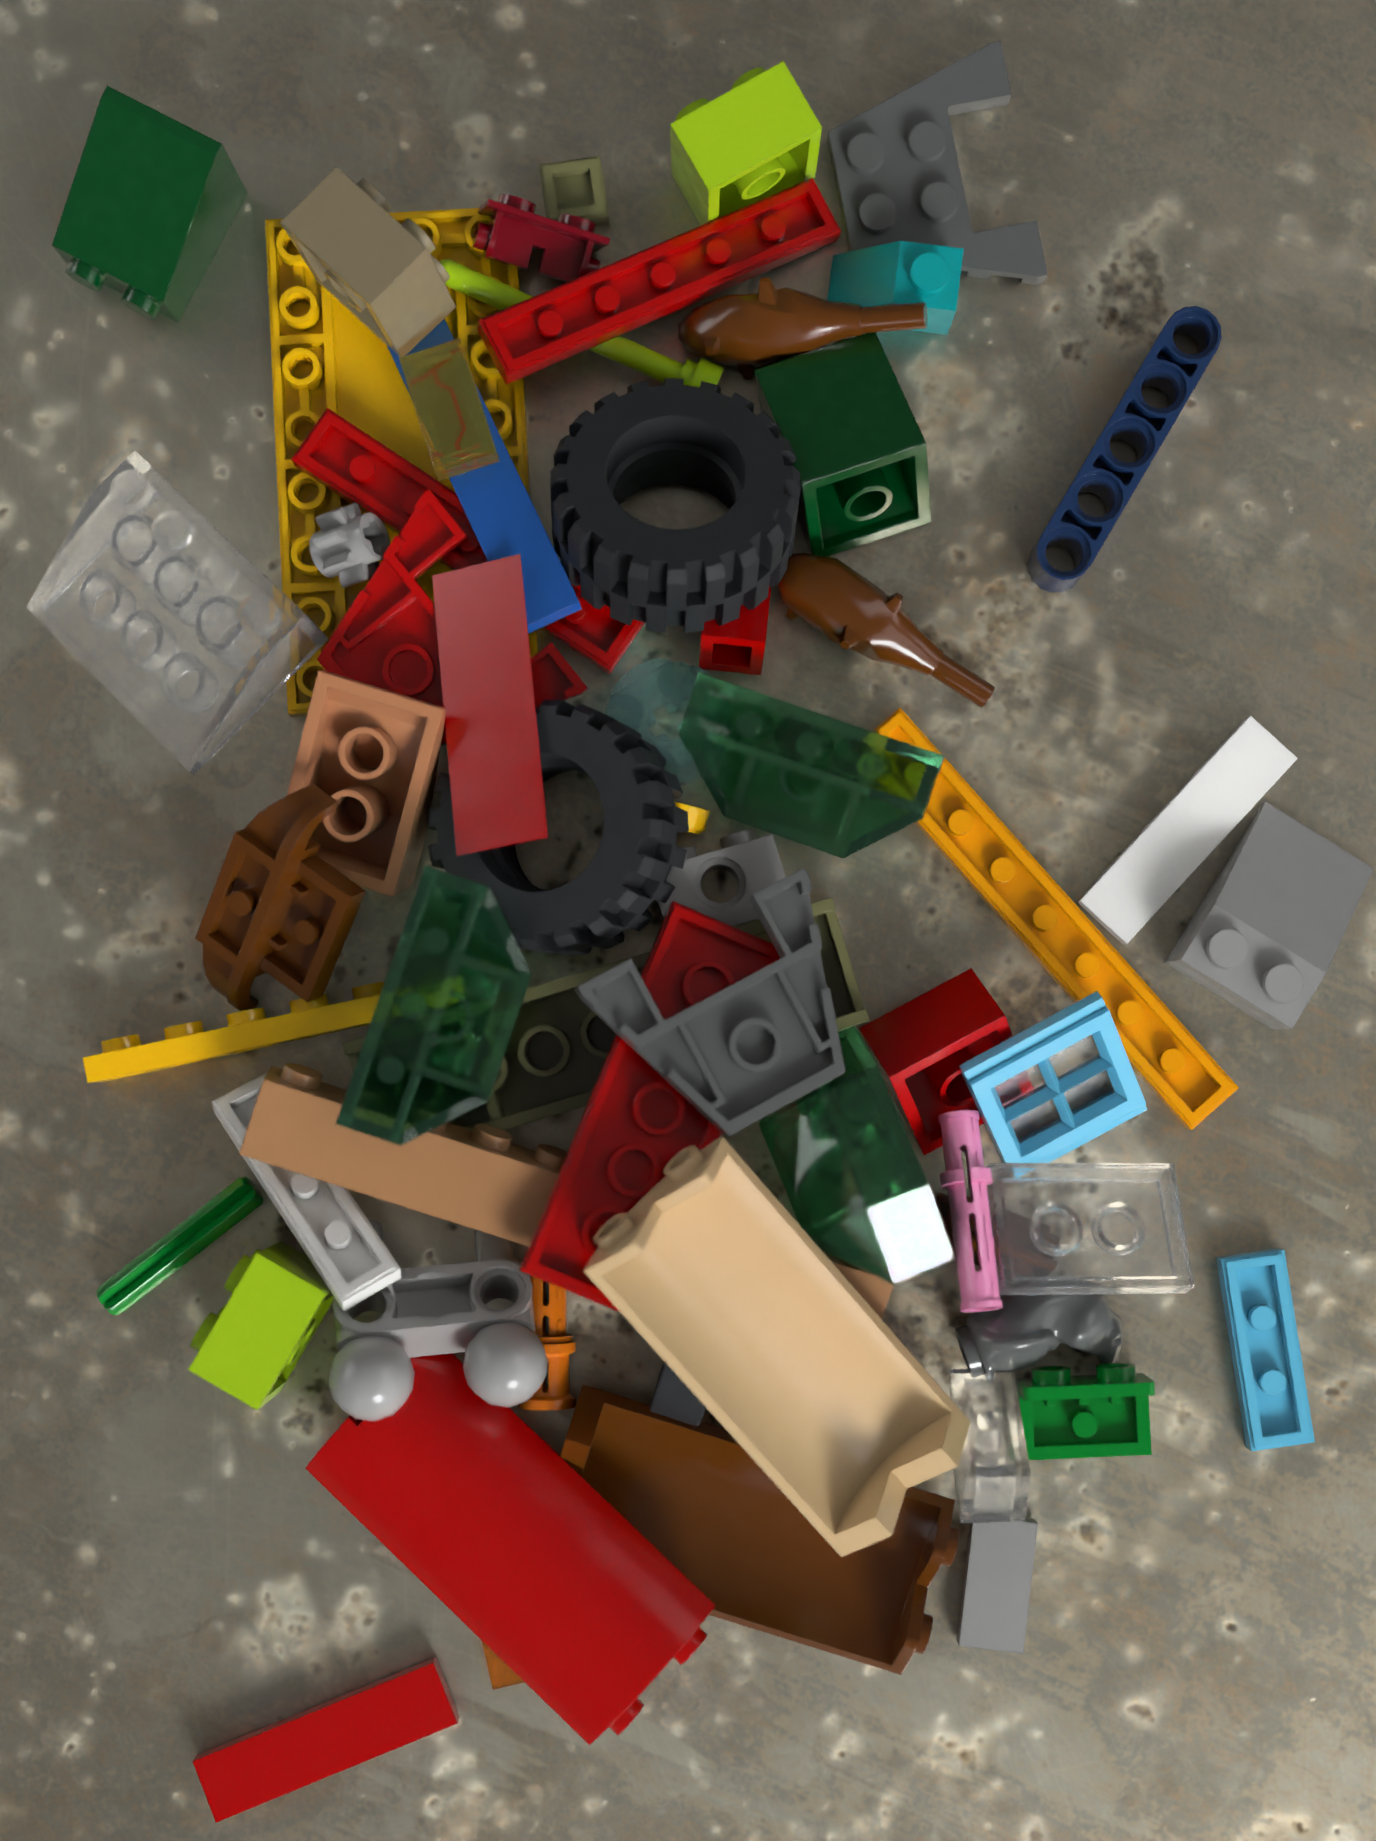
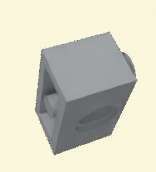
M756 828L736 832L719 839L722 849L697 856L694 846L683 848L687 850L683 869L672 866L666 882L674 885L675 889L666 903L658 901L662 918L664 919L669 904L674 901L733 927L759 919L748 898L754 893L785 878L773 834L758 838ZM723 869L734 875L738 882V891L731 900L717 903L709 900L703 894L701 882L710 871Z

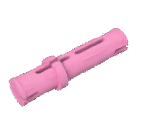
M975 1110L951 1111L938 1116V1121L941 1125L945 1172L939 1174L940 1185L942 1189L948 1190L953 1246L961 1295V1312H983L1003 1307L999 1293L994 1249L995 1242L987 1185L993 1183L992 1170L984 1167L979 1129L980 1116L979 1111ZM961 1152H964L966 1156L971 1203L967 1202ZM969 1219H972L974 1223L979 1272L975 1270Z

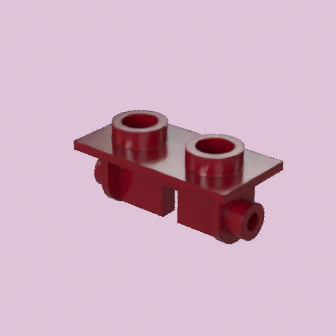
M499 194L498 201L488 199L479 207V214L492 216L489 225L482 222L478 223L472 247L483 250L484 258L493 259L525 270L528 267L532 247L543 250L537 274L565 283L599 269L600 260L590 258L592 250L599 251L609 245L610 238L595 234L596 224L587 219L562 213L559 215L558 221L534 214L536 205L517 196Z

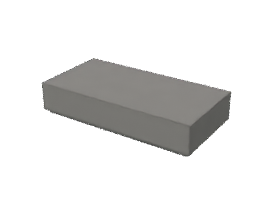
M971 1511L956 1638L959 1646L1023 1654L1038 1523L1035 1519Z

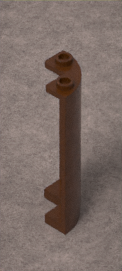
M582 1384L560 1457L716 1605L709 1615L899 1675L903 1673L914 1653L924 1654L933 1625V1616L924 1613L928 1587L941 1565L947 1567L952 1565L960 1539V1529L951 1526L955 1504L954 1499L915 1487L906 1489L893 1535L841 1557L725 1428L703 1421L700 1422L699 1426H694L651 1412L650 1405Z

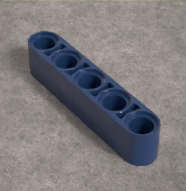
M1198 306L1184 307L1176 311L1168 319L1035 543L1027 561L1028 573L1032 581L1042 590L1055 593L1064 592L1072 588L1091 566L1219 347L1222 339L1221 326L1217 318L1207 309ZM1186 334L1191 336L1199 346V353L1189 355L1181 352L1173 341V335ZM1149 386L1159 388L1168 399V407L1161 409L1151 407L1145 402L1141 388ZM1116 439L1128 441L1137 452V461L1132 463L1119 461L1113 456L1109 442ZM1086 492L1097 494L1106 506V515L1092 517L1085 514L1078 504L1077 496ZM1059 545L1068 549L1074 557L1075 568L1064 572L1054 569L1046 559V548Z

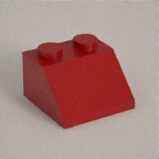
M972 968L859 1028L876 1069L924 1156L943 1146L941 1125L938 1121L940 1114L958 1110L978 1111L959 1065L1013 1037L1005 1014ZM1026 1070L995 1086L1003 1106L1033 1091ZM979 1113V1116H980V1118H979V1126H980V1125L984 1124V1122H983L982 1117H981V1115H980V1113Z

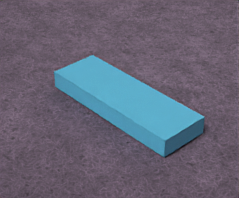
M1274 1248L1216 1257L1246 1448L1252 1452L1315 1442L1285 1250Z

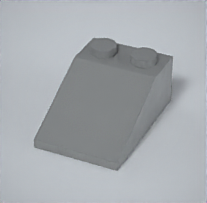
M1264 802L1165 963L1269 1028L1293 1029L1327 973L1374 868L1269 803Z

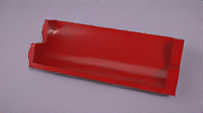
M453 1353L411 1357L415 1373L413 1388L408 1400L392 1416L377 1421L355 1419L350 1415L327 1440L305 1469L588 1745L592 1744L608 1728L616 1735H619L642 1710L644 1703L638 1697L673 1658L680 1665L684 1664L706 1639L708 1634L699 1626L716 1605L509 1407L489 1405L476 1395L466 1381L463 1363Z

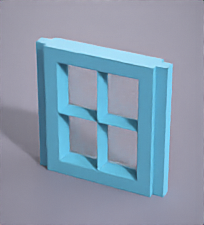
M1097 991L959 1065L962 1076L997 1153L1013 1182L1147 1110L1146 1101L1111 1013L1106 1007L1103 997Z

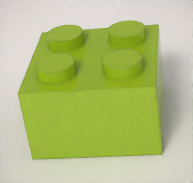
M784 61L768 70H765L763 67L749 70L733 83L730 91L710 102L707 98H701L688 104L677 114L675 121L670 123L671 175L700 225L806 180L815 178L822 126Z
M282 1241L263 1250L256 1249L251 1257L245 1254L239 1260L224 1286L225 1290L232 1293L229 1301L220 1309L217 1315L213 1312L209 1313L190 1344V1347L198 1351V1354L188 1370L257 1411L283 1390L332 1306L334 1296L308 1256Z

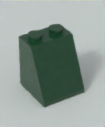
M107 86L100 98L52 246L68 265L65 270L66 274L78 283L97 292L101 290L104 284L123 294L120 299L121 302L138 314L155 320L157 314L160 313L179 322L248 192L223 144Z
M876 332L842 339L832 345L793 358L782 359L772 365L754 370L761 412L764 411L780 427L779 437L783 436L790 442L796 456V462H793V466L800 472L801 487L797 517L810 554L828 557L931 522L926 441Z

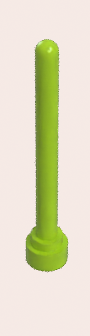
M443 259L439 261L450 276V279L445 283L447 287L496 309L503 310L533 297L453 260ZM622 336L615 337L588 349L664 383L665 378H684V385L700 387L701 381L717 385L724 369L703 358L700 359L699 363L686 359L685 364Z

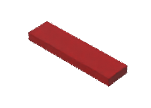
M433 1657L199 1753L192 1762L217 1823L458 1723L460 1716L437 1657Z

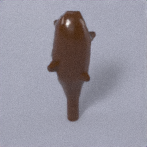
M761 278L758 293L727 295L692 309L678 324V338L682 345L694 355L721 365L736 366L739 368L743 378L750 380L754 376L756 367L805 353L841 339L863 335L864 333L926 329L928 322L926 302L862 307L860 304L825 300L787 287L776 289L770 278Z
M796 553L788 557L787 570L778 584L783 603L788 607L786 616L789 619L794 620L800 617L808 625L825 634L831 642L839 644L845 650L851 649L874 661L901 666L926 676L931 675L980 708L987 703L995 687L945 655L944 651L917 627L901 607L903 600L901 594L895 593L889 596L837 558L808 553Z

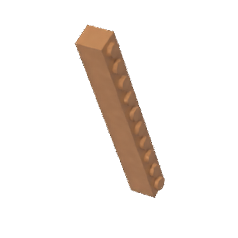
M285 1063L283 1069L274 1066L270 1067L263 1079L239 1155L529 1246L567 1151L546 1144H539L536 1151L511 1143L512 1135L489 1125L476 1124L474 1130L448 1123L450 1116L447 1113L431 1106L412 1104L410 1110L386 1103L387 1096L383 1092L366 1085L350 1083L347 1090L321 1082L323 1075L317 1070L304 1065ZM801 1226L882 1319L895 1284L886 1264L881 1262L883 1257L872 1249L854 1243H846L844 1250L820 1243L822 1237L818 1233Z

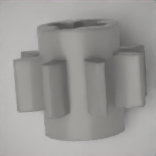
M357 503L317 516L316 520L321 530L311 536L309 544L310 554L317 569L329 578L339 576V581L343 588L371 579L380 565L379 561L383 560V554L390 545L387 529L380 518L373 513L361 515Z

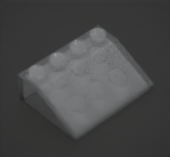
M136 450L90 494L26 607L193 775L329 639L289 597Z

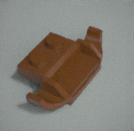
M314 784L299 789L260 811L244 829L234 833L195 937L196 940L203 944V965L208 981L214 990L227 998V1002L239 1011L255 1009L259 1001L250 995V990L255 977L264 973H268L307 1003L323 996L366 893L363 888L317 856L321 845L310 837L319 823L335 811L338 801Z

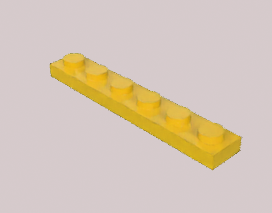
M452 967L416 974L414 975L416 987L391 992L389 981L351 988L354 1000L329 1005L327 994L308 1003L302 998L289 1001L291 1013L266 1018L264 1007L226 1015L228 1027L205 1032L202 1021L163 1028L165 1040L141 1045L139 1034L101 1041L103 1053L82 1057L87 1083L106 1082L475 1003L470 978L464 976L454 978Z

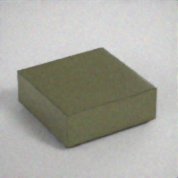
M600 156L539 164L546 218L558 221L559 215L563 213L587 219L595 223L596 226L610 224Z

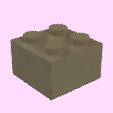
M336 166L280 223L317 282L402 359L456 307L445 285L450 276L440 262L431 254L436 249L435 245L415 222L407 218L400 224L387 212L391 208L390 204L372 183L362 178L356 184Z

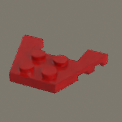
M428 489L418 499L413 507L415 510L399 535L395 536L383 554L382 562L364 590L361 589L317 660L328 672L443 707L435 604L417 582V579L468 537L432 491ZM552 642L531 658L535 707L539 708L543 700L566 701L582 695L589 689ZM445 722L441 746L447 744Z

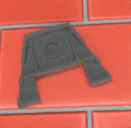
M1001 41L989 43L828 132L827 144L849 252L896 241L964 248L961 271H966L967 276L990 279L991 275L1020 278V283L1031 285L1043 284L1048 273L1037 221L978 232L972 231L949 117L951 115L1009 104L1012 94Z
M805 868L754 893L748 898L780 959L667 1020L663 1019L631 959L577 986L575 989L579 998L725 1137L740 1131L845 1073L830 988L826 987L820 949L822 948L819 927L814 922L809 893L812 892L810 878Z

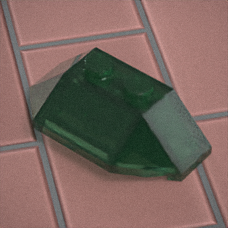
M698 673L679 731L683 744L687 751H690L705 784L724 817L840 858H846L923 819L945 757L883 732L703 673Z
M425 865L336 1121L337 1125L401 1146L489 1101L532 975L490 887Z
M852 1026L838 1032L845 1073L761 1118L758 1124L798 1223L824 1253L876 1275L877 1278L895 1286L955 1261V1256L927 1179L880 1070L857 1028Z

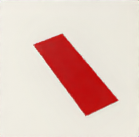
M521 554L433 575L443 707L447 708L445 729L456 855L460 856L548 838Z

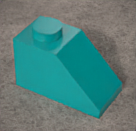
M896 241L833 255L827 300L860 304L862 307L926 302L927 328L910 331L948 335L957 309L964 248Z

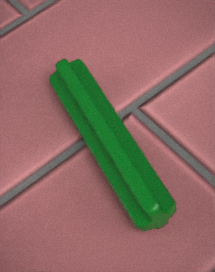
M246 1176L237 1178L101 1284L96 1290L100 1303L113 1316L126 1311L262 1205L264 1199L259 1189Z

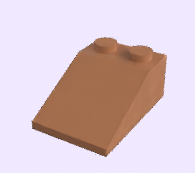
M319 670L287 795L314 784L336 799L338 803L335 811L319 823L310 837L321 845L317 856L358 886L394 897L412 886L428 830V810L432 807L433 789L436 781L447 708L328 671Z

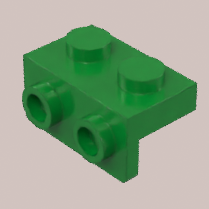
M1134 1364L1096 1365V1375L1071 1376V1368L1067 1366H1039L1031 1368L1032 1378H1014L1018 1456L1022 1461L1152 1455L1149 1396L1155 1395L1154 1381L1143 1373H1136V1366Z

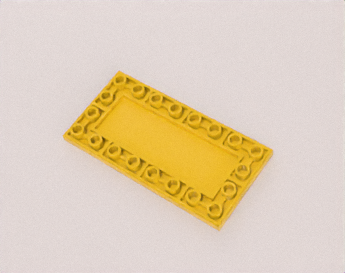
M479 208L389 213L400 224L407 218L415 222L435 245L436 249L431 254L438 261L443 259L453 260L520 290L518 267L484 258L483 250L472 247L478 223L482 222L489 225L492 217L479 214ZM265 219L288 715L291 717H307L318 671H326L317 658L361 589L364 590L370 579L343 588L339 581V576L333 578L326 577L315 566L310 554L309 544L311 536L321 530L316 517L352 503L294 466L291 460L324 411L329 408L454 492L455 490L441 461L435 460L434 456H438L387 345L317 282L280 223L283 219ZM447 287L456 307L444 319L460 352H462L463 359L531 499L525 378L523 377L506 385L477 331L478 320L501 310ZM386 527L391 543L398 534ZM437 562L417 579V582L433 602L432 576L453 571L441 562ZM538 630L528 634L531 658L539 652Z

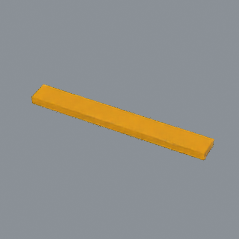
M898 708L852 749L851 752L1074 1003L1096 991L1103 997L1132 1068L1186 1129H1194L1239 1088L901 708Z

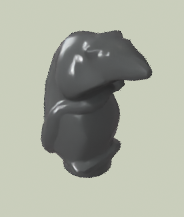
M1070 1281L1036 1282L1016 1287L1009 1291L999 1292L1000 1300H1002L1003 1304L1001 1309L973 1312L966 1319V1325L955 1328L956 1338L971 1378L985 1375L988 1383L993 1382L994 1373L997 1370H1022L1035 1365L1048 1351L1055 1350L1060 1343L1069 1346L1079 1353L1086 1352L1096 1355L1101 1364L1117 1363L1123 1344L1121 1319L1109 1307L1105 1296L1095 1287Z

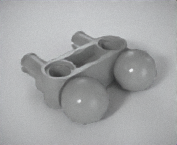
M368 1220L383 1241L381 1223ZM474 1229L476 1262L401 1269V1278L344 1312L334 1298L332 1306L335 1317L336 1351L338 1353L331 1365L328 1383L332 1397L337 1404L355 1419L377 1421L392 1416L408 1400L413 1388L415 1373L411 1357L465 1352L463 1371L468 1385L476 1395L489 1405L512 1407L528 1401L540 1388L546 1377L548 1358L543 1344L535 1334L530 1275L518 1271L521 1262L515 1259L513 1241ZM498 1298L508 1299L514 1303L511 1307L503 1310H494L486 1306L491 1300ZM367 1311H376L383 1314L379 1319L370 1323H359L354 1320L359 1314Z

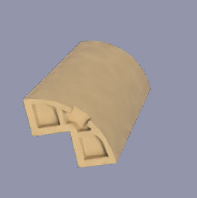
M723 1136L700 1151L694 1145L683 1149L666 1165L664 1169L666 1177L653 1187L627 1214L622 1212L615 1215L598 1230L594 1241L599 1247L585 1267V1274L841 1557L892 1536L906 1489L958 1467L971 1422Z

